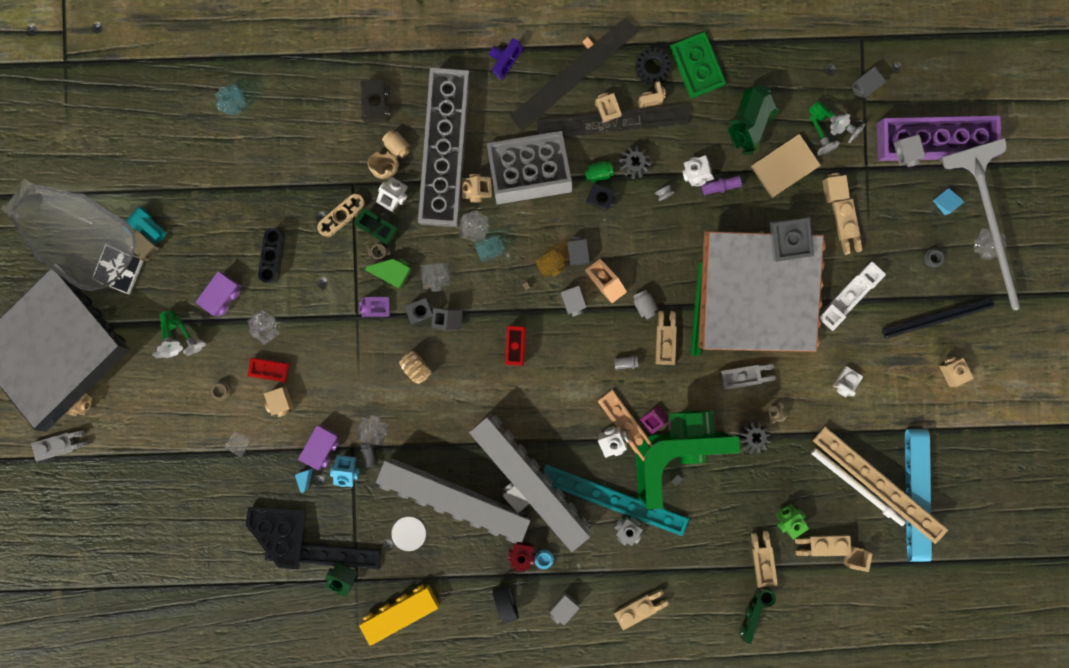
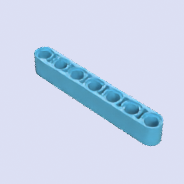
M906 429V494L931 514L930 434L928 429ZM906 521V548L909 562L931 561L932 541L910 522Z

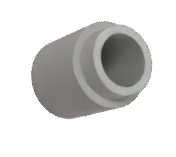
M647 289L633 296L635 300L633 302L641 318L645 316L648 319L657 315L655 311L658 310V307Z

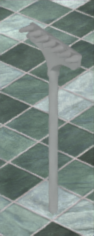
M1004 138L939 158V161L943 162L945 169L963 167L975 176L1010 304L1013 310H1018L1020 308L985 180L987 164L993 157L1006 151L1007 146Z

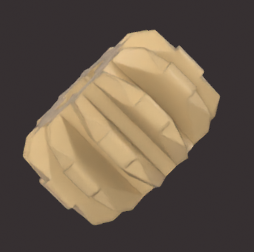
M414 351L407 353L399 361L404 373L416 384L424 382L431 374L430 367Z

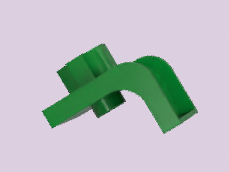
M714 411L668 413L669 434L648 436L647 438L652 444L651 447L645 439H643L642 445H638L637 449L645 458L643 461L636 452L638 499L646 509H663L662 473L665 466L672 459L679 457V463L699 464L707 462V455L740 453L739 436L725 431H715Z

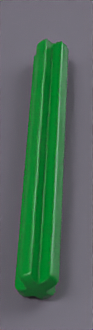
M699 262L690 351L692 356H701L702 351L698 345L703 262Z

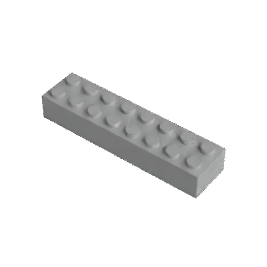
M430 68L418 223L420 225L457 228L459 226L461 179L463 174L470 84L468 70Z
M490 413L469 433L569 550L573 552L590 538V523L584 517L580 518L576 513L578 512L577 508L571 502L567 503L564 499L565 494L561 489H555L551 483L553 481L546 473L542 474L535 459L531 460L526 455L528 452L522 444L518 445L514 441L515 436L512 432L505 430L501 426L503 423L500 418Z
M391 457L384 461L376 483L380 485L379 488L390 491L392 489L398 492L397 495L402 498H414L417 504L422 506L428 504L433 506V510L444 514L448 512L452 514L451 517L456 520L462 521L465 519L470 521L471 526L479 529L481 526L487 528L488 532L495 536H499V534L504 535L506 540L512 543H517V541L522 543L530 523V514L522 511L517 513L513 507Z

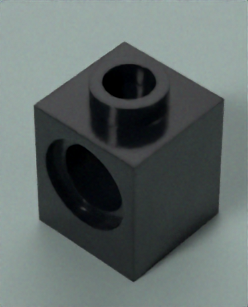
M593 183L586 204L607 212L609 207L613 208L616 197H613L615 191ZM605 194L607 201L604 203L599 202L597 195Z

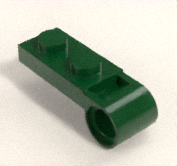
M769 587L757 588L751 604L746 607V620L744 624H741L739 635H741L740 637L745 643H752L763 606L771 607L776 602V595ZM769 592V598L761 600L762 594Z

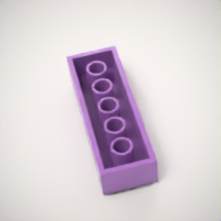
M1000 116L884 118L877 123L878 161H899L894 143L916 135H920L925 153V158L921 160H939V158L1000 140Z

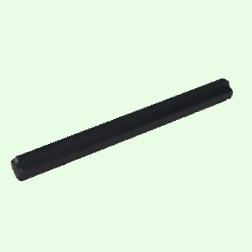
M987 298L882 329V334L885 339L991 309L994 307V303L991 298Z

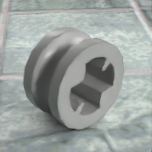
M670 185L655 192L659 196V202L674 194V191L670 190Z

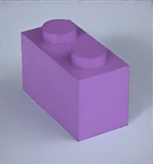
M218 271L195 303L213 316L220 317V315H224L228 311V304L231 300H235L241 292L239 289L242 286L225 273Z
M321 424L317 425L298 460L316 470H320L322 467L326 468L331 460L329 457L331 451H335L340 444L338 440L340 435Z

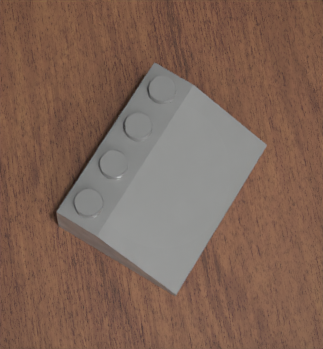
M562 131L487 143L497 204L572 192V180Z

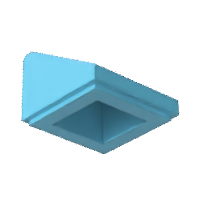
M949 188L933 200L944 215L950 214L964 202Z
M312 468L295 475L301 493L309 488Z

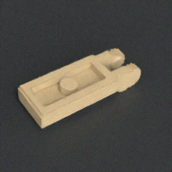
M853 199L832 203L839 241L841 240L844 254H850V244L848 241L850 238H853L855 251L861 252L862 245L859 238L860 232Z
M659 311L655 364L675 365L677 327H675V311L670 312V326H663L664 312Z
M763 531L764 547H759L757 534L751 533L752 553L758 588L778 584L773 548L770 544L768 531Z
M819 535L795 538V543L797 544L811 543V549L796 550V555L798 556L851 555L850 535Z
M658 589L648 595L645 594L614 611V615L622 630L633 626L655 614L656 611L666 607L669 604L667 599L655 605L651 602V600L660 597L664 593L663 590Z

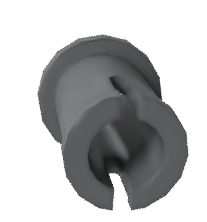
M372 442L360 445L361 449L359 450L363 453L365 466L368 468L378 465L373 449L375 446L372 445Z

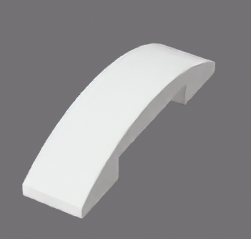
M871 261L825 308L819 316L821 321L834 331L846 318L851 309L886 274Z

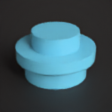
M542 549L536 553L535 564L539 568L547 569L553 564V554L549 550Z

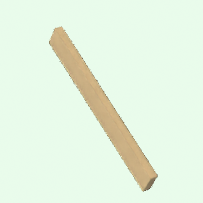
M826 426L812 440L934 544L948 531L943 524Z

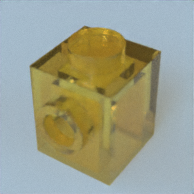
M555 249L535 260L534 263L545 279L550 275L555 277L563 272L561 268L564 267L563 262L565 259L560 251L556 253Z

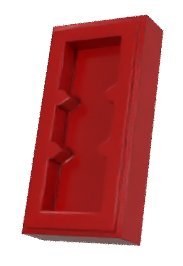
M250 357L247 376L287 382L290 363Z

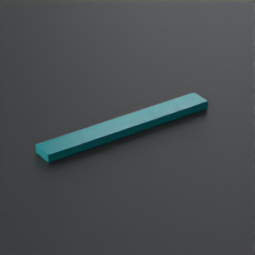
M548 464L544 467L542 474L546 473L553 481L551 484L556 489L559 488L566 493L677 535L683 536L689 521V518L665 508L646 509L638 498Z

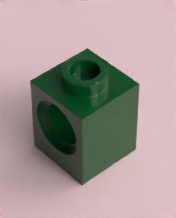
M337 562L334 569L330 568L325 577L328 580L325 588L347 597L358 572Z

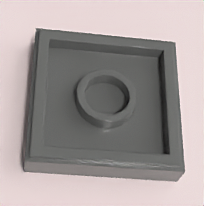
M810 217L770 222L775 262L814 256Z

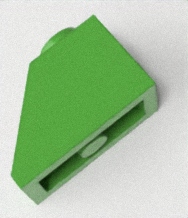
M399 258L398 261L390 259L367 266L365 270L402 289L412 269L408 267V262Z

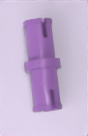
M738 175L727 179L718 178V181L705 183L701 188L705 196L717 192L725 193V190L741 188L742 183Z

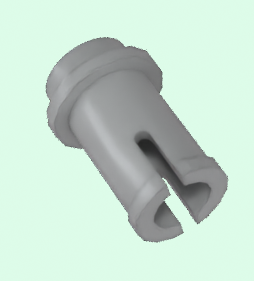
M631 355V357L614 358L615 370L633 368L634 370L638 367L637 356Z

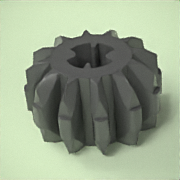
M639 146L635 147L634 152L631 147H628V153L623 151L621 155L624 158L619 159V163L624 164L620 166V170L626 169L624 176H628L629 172L632 173L631 179L635 178L636 173L639 178H642V172L646 174L649 172L646 167H650L652 163L646 160L650 159L651 156H644L646 149L638 152ZM631 159H633V161L637 159L639 166H637V164L635 166H632Z
M749 421V427L746 425L742 426L745 432L739 431L738 434L743 436V438L739 439V442L744 443L742 445L744 450L748 448L749 453H753L754 450L757 453H761L760 447L764 450L767 449L765 442L771 443V440L766 439V437L771 435V432H765L768 428L767 425L761 427V422L757 421L754 425L753 421ZM753 433H754V434H757V433H758V435L756 436V437L758 438L757 441L752 440V439H753V436H752Z

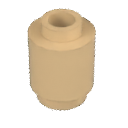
M390 130L382 138L384 146L397 158H404L410 152V144L398 132Z

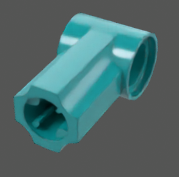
M138 206L126 219V222L135 230L145 235L153 244H157L164 239L167 232L152 219L153 217L145 209Z

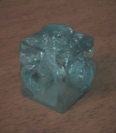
M236 84L224 86L219 89V92L215 93L217 108L220 112L223 111L227 115H236L241 112V109L249 106L241 89Z

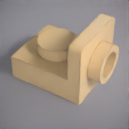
M660 81L654 85L655 94L653 92H646L639 97V109L662 104L663 98H666L664 86L661 87Z
M603 93L598 96L595 106L598 107L603 123L621 117L622 114L614 93Z

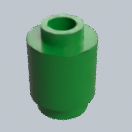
M605 160L589 164L587 169L584 170L587 181L591 180V183L610 179V176L614 175L611 162Z

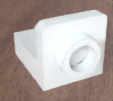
M845 366L833 386L837 388L836 392L840 395L854 397L856 394L854 390L863 376Z

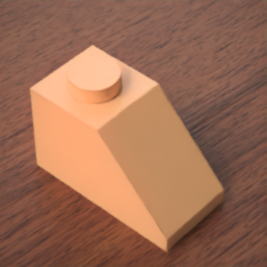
M601 259L585 270L611 303L627 292L619 278Z

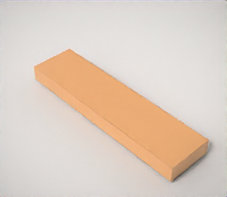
M612 389L597 401L615 426H620L622 432L626 431L629 445L644 461L645 457L642 456L637 447L642 445L643 439L646 440L650 447L652 444Z

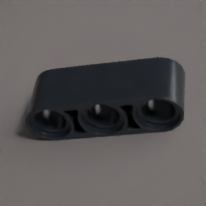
M276 228L267 229L263 237L258 277L259 280L267 284H274L279 280L285 235ZM277 232L279 238L277 241L272 242L271 235ZM274 251L276 257L273 261H269L268 255ZM268 270H271L273 273L270 280L265 278Z

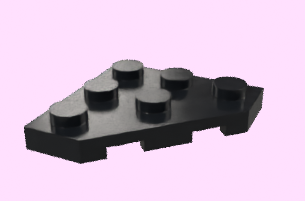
M248 506L245 526L272 558L276 566L280 569H300L307 511Z

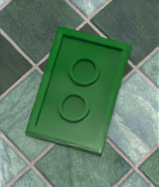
M706 31L669 46L690 99L727 84Z

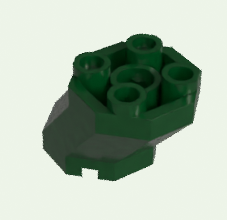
M758 84L745 89L736 116L729 121L731 127L728 128V134L733 145L737 149L741 147L744 150L741 152L743 155H753L759 151L768 124L775 120V115L779 113V109L771 96V90L767 86L762 87Z

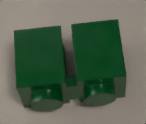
M364 207L354 222V225L388 246L391 245L399 232L398 228Z

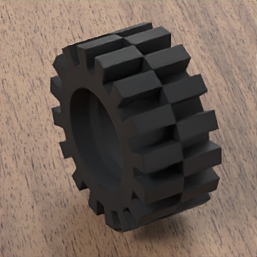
M656 47L652 50L648 48L647 51H642L641 55L638 56L635 71H637L636 75L640 77L641 82L645 81L647 85L649 83L655 85L656 82L660 81L661 83L666 79L671 68V61L667 58L668 54L663 53L664 50L660 49L659 51ZM649 60L659 62L660 70L657 73L647 71L646 63Z

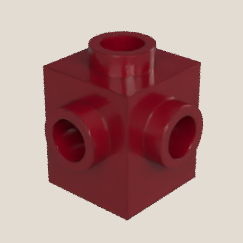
M517 541V543H514L513 550L509 549L507 561H511L510 567H514L513 570L525 572V570L530 569V565H534L536 554L532 553V543Z

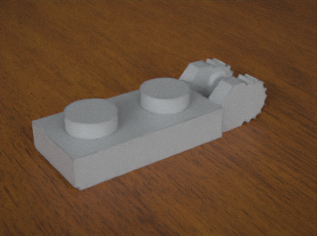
M753 365L722 370L720 375L723 390L762 384V382L776 380V377L773 375L761 377L760 370H771L774 368V365Z
M85 431L69 432L31 443L35 460L41 461L88 446L87 441L79 442L75 445L73 437L83 436Z

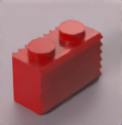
M508 326L506 331L507 342L505 343L507 345L505 347L507 349L505 351L507 353L505 354V364L524 366L526 327Z

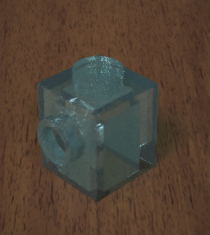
M496 236L475 243L482 263L502 256V250H505L502 239L497 240Z

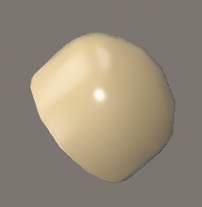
M378 151L369 157L367 162L369 170L378 179H387L394 176L399 167L397 157L388 151L386 154H381Z

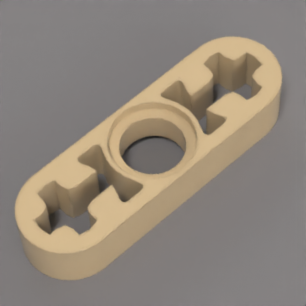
M358 194L350 195L318 223L319 233L325 237L334 235L362 211L363 207H365V200ZM353 199H360V206L358 208L356 206L352 207L350 210H352L353 213L350 214V211L346 209L344 206L347 205L350 208L353 205ZM340 210H344L347 214L346 219L343 221H339L336 217L337 212ZM331 217L333 218V220H334L336 223L339 224L338 226H336V225L333 223V224L329 227L330 230H331L330 232H327V231H324V232H323V230H324V226H323V225H324L325 223H326L327 225H329V224H331V223L333 222V221L330 220Z

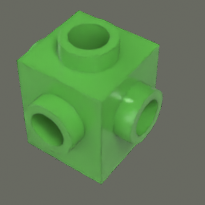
M792 504L775 514L779 520L777 525L783 533L787 532L793 540L809 529L804 521L806 518L800 508L796 510Z

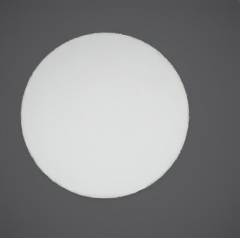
M414 517L401 518L392 528V540L401 550H416L425 541V527L421 521Z

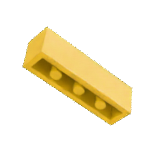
M423 584L413 589L414 593L408 596L403 594L396 599L397 602L390 605L387 603L379 608V612L375 614L371 612L362 617L363 621H361L359 627L370 646L439 608L440 604L429 584L423 586Z

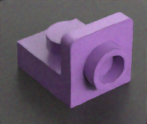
M389 297L362 298L359 303V312L362 313V317L390 316Z

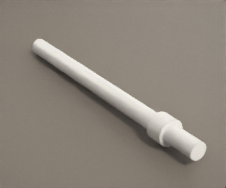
M817 448L813 449L811 454L880 508L885 516L891 517L901 526L906 523L907 520L899 515L891 506L884 503Z

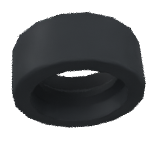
M504 584L493 588L495 605L502 622L506 624L518 620L519 613L510 586Z

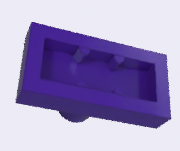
M512 38L505 50L494 46L490 51V56L498 60L492 71L501 80L504 79L523 50L520 42Z

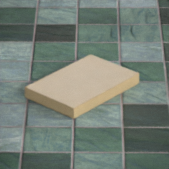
M799 134L753 164L751 168L771 198H773L821 165Z

